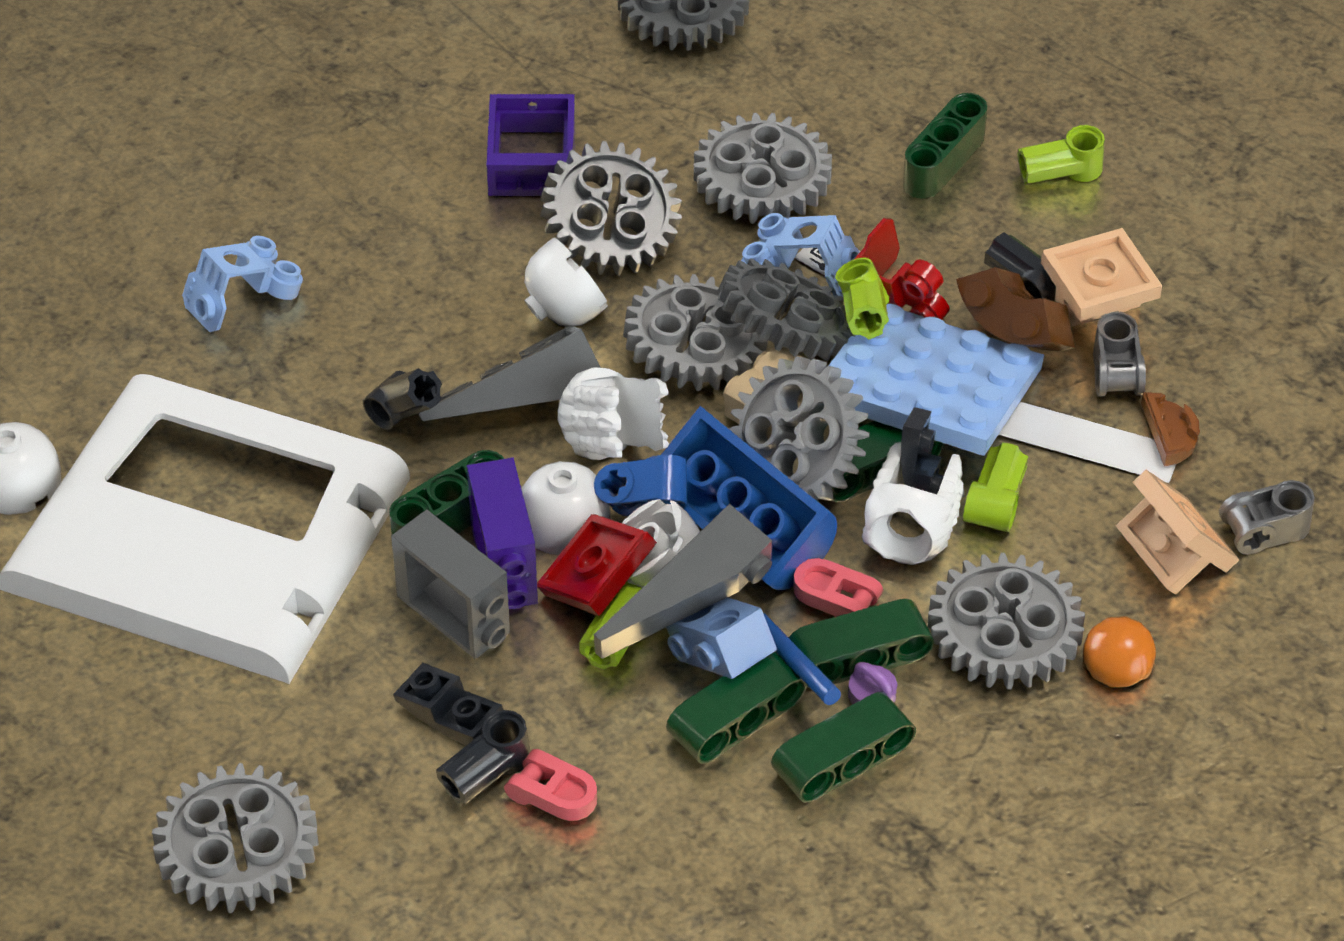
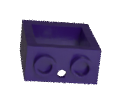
M490 94L486 163L488 196H541L543 189L546 188L547 176L549 173H554L557 161L566 162L569 151H575V94ZM533 102V103H536L537 105L531 106V105H529V103ZM502 132H564L563 153H501Z
M514 457L467 465L470 520L476 548L507 572L509 609H519L523 606L538 604L535 540Z

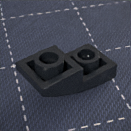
M914 407L903 425L901 467L904 485L937 495L944 475L939 474L942 457L931 454L936 430L929 429L932 411Z
M423 662L393 694L395 701L415 717L465 746L483 733L482 727L489 715L504 710L502 704L465 691L460 676Z

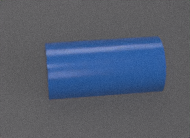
M700 406L661 454L685 458L688 506L684 510L701 529H704L724 508L731 504L772 540V565L762 578L770 587L776 590L793 587L796 568L808 559H824L831 548L837 532L836 517L703 407Z

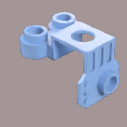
M772 213L760 220L757 232L760 241L751 243L744 248L741 261L748 264L749 259L752 258L762 265L764 259H767L774 267H779L780 263H784L789 269L800 248H818L825 263L826 281L829 287L833 288L832 294L843 297L841 288L835 278L836 272L845 263L853 260L860 251L855 247L851 236L844 235L836 215L790 217L788 219L780 213ZM809 225L817 227L811 236L803 239L799 229Z
M253 236L246 243L202 249L196 271L189 273L182 294L184 305L209 332L220 330L227 309L224 294L230 277L242 276L258 293L268 292L276 298L292 300L298 296L303 277L300 274L301 269L290 261L281 260L276 262L278 252L275 249L276 244L264 236ZM228 254L237 255L235 265L227 262L223 256Z

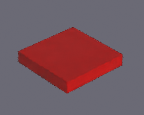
M591 514L537 582V588L549 598L600 616L657 542L646 531Z

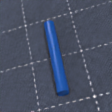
M763 613L777 648L775 652L826 705L835 704L840 699V690Z

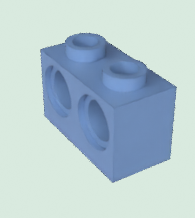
M728 597L666 627L670 635L668 638L669 648L679 661L733 679L777 650L762 609Z

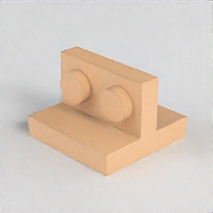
M1123 228L1042 250L1041 264L1056 285L1055 302L1067 305L1071 327L1099 319L1102 315L1111 312H1126L1130 309L1141 307L1142 303L1161 298L1162 284Z
M1147 469L1133 481V484L1145 498L1115 526L1167 590L1176 595L1209 563L1227 573L1239 561L1238 557L1186 496Z

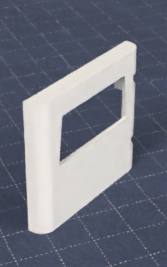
M139 374L132 377L0 572V590L290 684L389 516L391 504L400 497L409 482V469L398 454L382 445L159 377ZM160 419L172 421L334 472L306 535L300 541H294L107 481ZM360 508L374 512V515L370 519ZM298 613L312 617L308 626L296 616Z

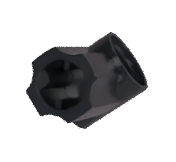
M1003 232L994 238L991 246L985 252L984 263L990 268L997 267L1020 274L1025 289L1035 299L1043 298L1055 301L1056 285L1042 266V257L1013 235Z
M419 368L407 373L395 371L363 399L362 404L366 414L373 423L382 429L390 430L401 419L429 410L441 401L440 388L442 382L434 371L425 372Z
M502 710L489 715L484 721L483 733L436 769L438 780L446 789L447 794L457 803H468L501 775L515 774L524 769L523 761L530 753L526 721L520 714L515 711Z

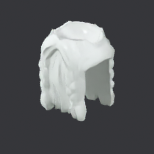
M597 367L579 372L564 389L557 410L558 422L564 439L572 446L576 455L591 460H601L608 457L621 458L622 450L627 445L637 447L648 446L654 451L663 450L669 446L667 441L669 436L661 430L663 426L662 421L666 415L661 412L663 403L660 402V399L668 395L669 391L666 383L658 378L647 380L626 378L609 368Z
M901 442L895 443L890 448L886 461L873 482L874 489L866 501L864 512L865 526L862 529L863 534L861 536L863 543L876 550L883 558L893 559L897 563L909 565L932 560L938 553L948 546L947 540L950 539L951 532L953 531L952 527L957 523L960 500L965 497L964 484L960 480L963 475L960 456L952 454L936 495L903 484ZM896 512L910 514L924 528L923 534L917 537H904L897 534L890 527L892 515Z

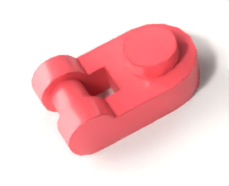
M808 559L800 564L794 573L793 589L799 601L836 617L875 605L883 592L882 585L875 578L825 559ZM842 590L851 593L853 597L841 594Z
M539 749L530 751L523 761L524 769L521 773L513 774L504 786L505 793L516 803L534 805L558 818L568 821L588 817L597 805V786L590 774ZM549 779L546 785L539 783L540 780Z

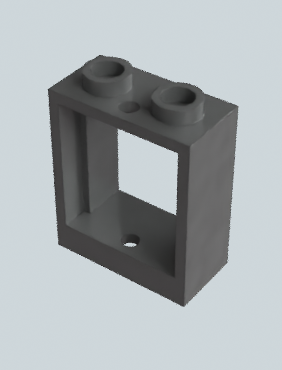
M427 509L391 535L398 598L474 659H477L488 649L496 648L505 640L506 636L510 633L506 571Z

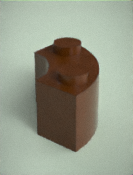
M994 267L956 279L959 292L968 311L984 329L996 337L1011 343L1047 351H1062L1075 348L1067 305L1043 298L1035 299L1025 289L1020 274Z

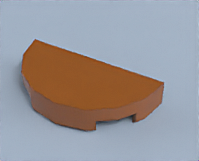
M1143 392L1141 406L1164 467L1181 463L1193 454L1198 444L1200 434L1199 419L1186 404L1182 408L1176 403L1165 400V394Z

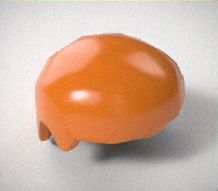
M1126 616L1108 617L1092 627L1087 634L1083 646V662L1095 680L1109 687H1129L1140 680L1148 678L1156 659V645L1151 632L1141 622Z

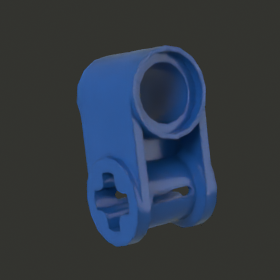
M657 455L644 460L606 465L595 477V494L602 502L610 505L616 513L622 516H629L642 505L658 499L665 504H671L670 500L674 501L680 507L686 509L688 506L686 460L676 455Z

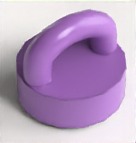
M866 662L856 664L848 686L850 703L853 705L876 692L886 693L895 703L897 694L895 676L881 666L871 665Z

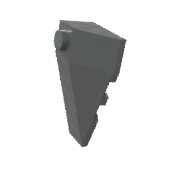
M570 325L520 351L521 360L515 363L510 360L497 364L486 370L480 376V381L474 384L472 381H469L441 395V401L429 410L418 413V416L422 421L560 400L564 389L577 373L593 367H601L582 329Z
M729 504L594 634L595 653L603 659L739 592L749 581L753 584L757 583L765 576L772 565V540Z

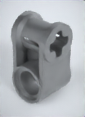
M1115 311L1102 315L1098 320L1093 350L1097 396H1105L1107 392L1134 391L1135 395H1142L1145 392L1146 368L1144 357L1141 355L1137 323L1134 318L1124 312Z
M1295 480L1283 481L1277 485L1232 495L1220 506L1219 516L1225 524L1231 526L1236 536L1234 543L1237 550L1242 554H1255L1266 548L1304 539L1310 530L1315 497L1312 489L1303 482Z

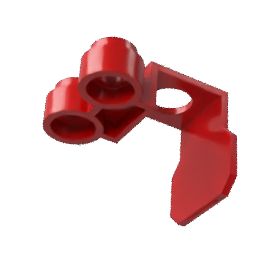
M883 218L868 235L864 248L854 259H871L889 296L888 304H895L901 308L906 304L911 307L909 311L911 313L923 316L924 318L936 317L943 320L950 312V307L947 301L936 292L944 280L942 274L934 265L928 261L918 259L912 265L905 262L890 280L882 277L896 261L900 250L894 220Z

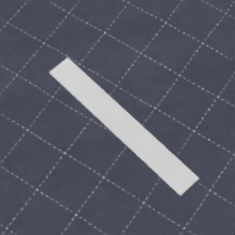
M1019 402L998 434L1141 475L1147 469L1166 483L1170 482L1176 464L1164 467L1156 443L1152 438L1024 402Z

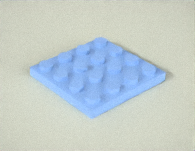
M887 304L889 322L885 324L883 334L869 340L861 335L851 336L828 365L842 370L840 378L853 380L854 384L849 393L863 396V400L855 407V410L868 413V419L903 430V425L914 407L932 411L929 429L936 430V441L985 456L1040 372L1044 354L1031 351L1024 345L1009 344L990 338L985 333L977 330L961 329L946 324L939 318H924L923 316L904 311L898 305Z

